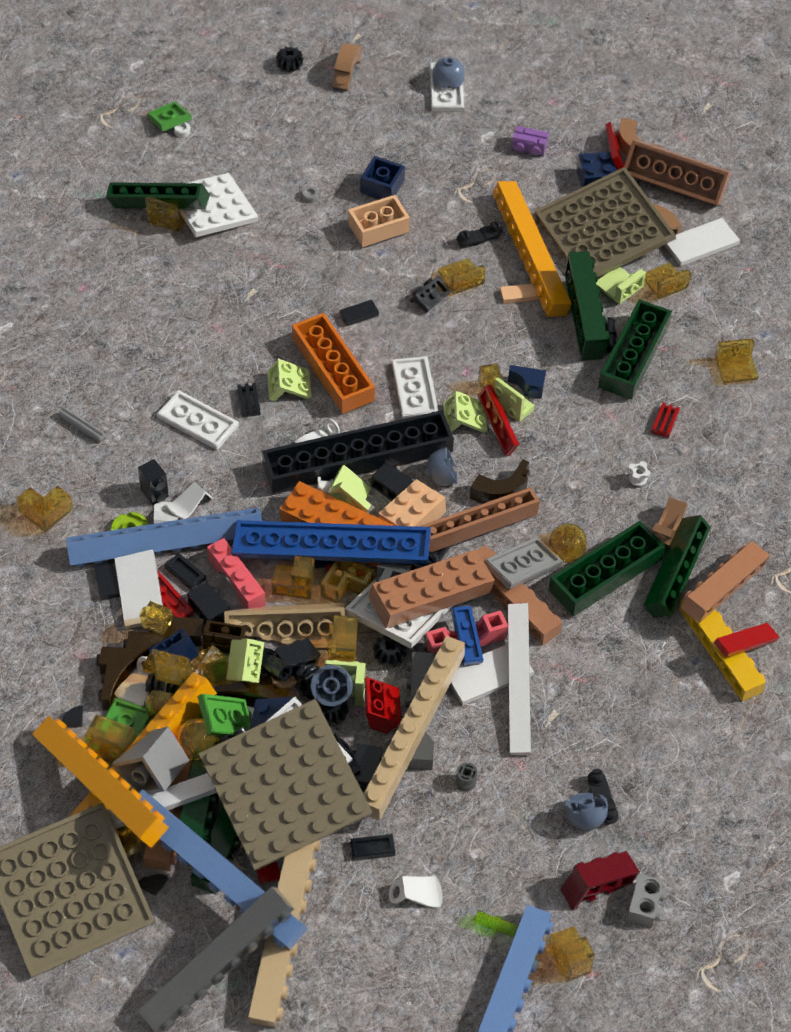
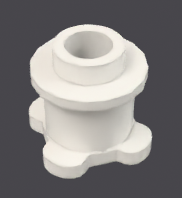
M647 463L630 464L629 470L632 471L629 474L630 483L635 486L645 485L647 478L650 476Z
M317 477L316 489L327 494L333 479L322 481L321 477Z

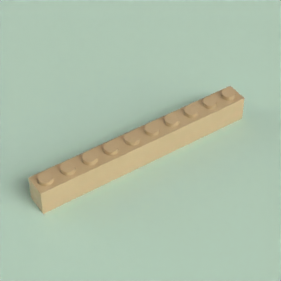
M448 636L445 637L364 792V796L373 812L368 817L378 821L381 820L464 658V642Z
M321 839L284 858L278 890L293 906L294 910L291 914L299 921L301 913L305 914L307 901L304 899L306 893H310L312 880H309L310 872H314L317 859H314L315 851L319 852ZM272 934L265 941L248 1018L249 1023L276 1028L277 1021H282L284 1008H281L282 999L286 1000L289 986L285 985L287 977L291 978L293 964L290 963L292 956L297 954L298 943L292 949L286 945L284 948H281L273 941L275 936Z

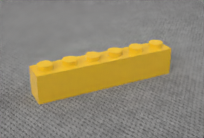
M682 599L680 612L740 700L743 702L761 694L766 682L763 674L759 673L755 668L753 660L745 652L726 658L714 644L717 638L733 633L731 628L727 627L724 623L722 615L714 610L703 621L698 623L681 609L684 603Z

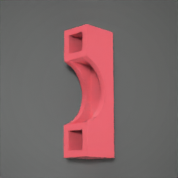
M223 538L207 546L209 562L218 573L222 572L229 579L237 594L238 601L244 609L266 606L265 592L239 557L232 556V548Z
M501 610L483 615L475 623L481 647L507 639L508 624ZM446 627L426 632L425 646L428 653L437 654L446 636L457 640L456 632L450 631Z

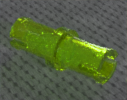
M478 910L474 920L475 924L490 928L494 933L498 931L513 938L519 926L503 920L499 915L495 917Z

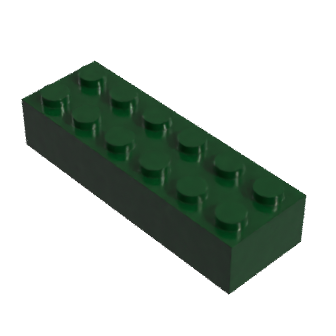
M589 251L569 252L564 272L568 296L572 303L571 311L581 361L603 359L604 352H607L606 343L609 342V332L605 330L606 317L602 315L603 303L599 301L600 288L596 286L597 273L593 271L594 259L590 257Z
M638 299L600 373L598 388L631 400L633 399L669 327L672 310Z
M638 521L551 576L548 590L574 617L661 561L665 545L641 521Z

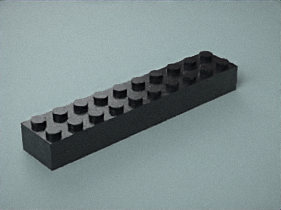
M443 410L263 450L262 463L272 493L294 489L299 481L312 485L317 483V477H321L322 481L334 480L343 465L354 474L377 470L386 462L395 466L429 458L433 452L442 448H447L452 453L454 437Z

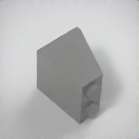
M163 727L152 730L115 760L113 766L120 777L131 785L129 790L134 788L140 793L143 789L148 794L165 791L188 763L189 758L170 728Z

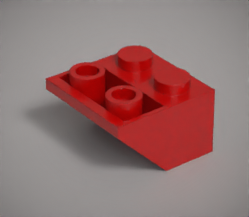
M365 677V709L370 729L388 734L401 723L400 689Z

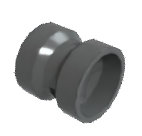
M464 763L458 767L456 785L460 790L471 791L475 788L478 771L474 765Z

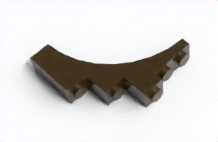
M155 616L154 623L150 625V632L129 631L128 638H124L123 648L102 646L101 653L97 654L96 666H99L100 674H102L101 684H103V689H99L98 701L102 703V709L109 710L115 697V691L127 676L137 668V660L141 656L151 658L149 648L182 628L194 642L195 646H202L204 634L203 619Z
M260 674L259 683L239 682L212 686L217 696L245 699L247 706L252 708L255 706L256 699L297 698L294 686L274 689L270 674Z

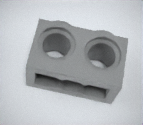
M639 873L626 921L652 928L654 920L658 921L661 908L657 907L659 901L663 902L666 889H662L664 880ZM645 890H652L654 894H649ZM640 909H647L649 913H644Z

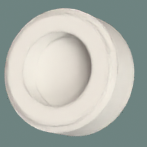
M185 122L175 126L174 134L177 137H187L190 134V125Z

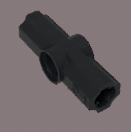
M263 648L260 673L270 674L279 681H286L292 674L290 665L276 657L274 650Z

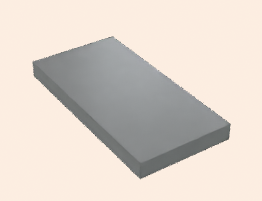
M535 537L485 559L484 563L488 570L510 590L560 567L563 561L538 537Z

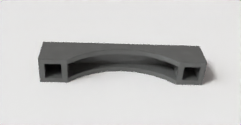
M412 652V660H408L407 672H411V677H407V689H411L410 695H406V707L410 706L436 653ZM425 732L408 765V769L433 770L434 741L427 732Z

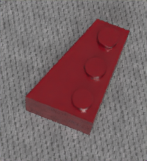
M627 851L621 853L614 852L608 857H597L591 862L576 864L560 890L570 908L574 911L579 908L578 905L587 899L591 903L597 899L595 896L605 891L607 894H610L632 884L640 871Z

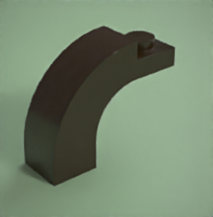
M522 459L514 474L504 480H493L478 474L470 487L469 499L484 504L527 489L528 477L530 475V470H528L529 462Z

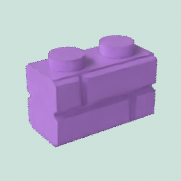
M516 126L511 150L544 156L548 145L549 132Z

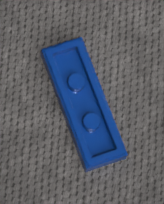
M471 605L453 607L451 615L457 640L465 643L463 665L483 663V654Z

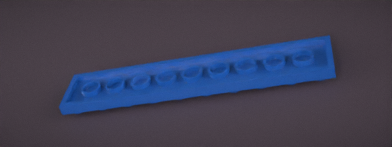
M237 520L232 556L243 558L428 564L431 527Z

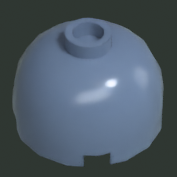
M453 57L442 58L434 65L433 82L443 89H448V87L452 86L453 89L457 88L464 82L465 71L458 59Z
M447 448L433 452L429 456L428 467L425 468L427 477L432 478L434 483L440 486L458 483L457 471L454 472L453 467L455 464Z
M323 666L312 678V694L323 705H340L348 700L352 693V677L347 670L340 666Z
M580 793L572 795L569 802L565 801L568 820L572 825L583 831L594 830V828L603 824L607 817L608 802L607 798L599 794V798L593 797V793Z

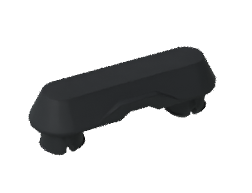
M493 221L490 225L475 231H460L456 240L461 247H468L497 238L503 232V228L499 221Z
M594 769L587 777L590 791L593 793V797L599 798L600 794L607 798L608 813L604 823L613 824L619 818L615 802L602 770Z

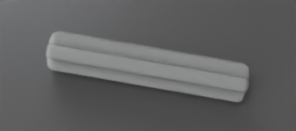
M62 408L59 411L60 418L95 441L101 442L105 438L102 431L67 408Z

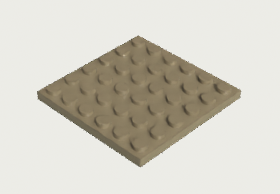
M625 167L535 210L536 217L566 259L569 252H590V257L594 259L593 271L597 273V278L676 239L675 233Z
M316 699L199 753V757L254 871L373 813Z
M103 803L0 846V904L31 978L155 923Z

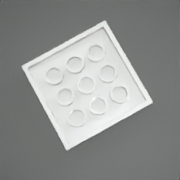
M229 173L188 182L202 183L210 194L206 209H178L195 237L258 222V215Z
M375 579L345 608V615L412 648L451 607L385 628L368 598L372 584L376 583Z

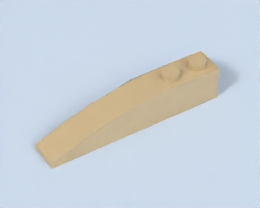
M345 603L286 605L224 611L225 623L247 626L246 636L258 637L263 640L277 641L287 645L308 637L315 648L346 647Z

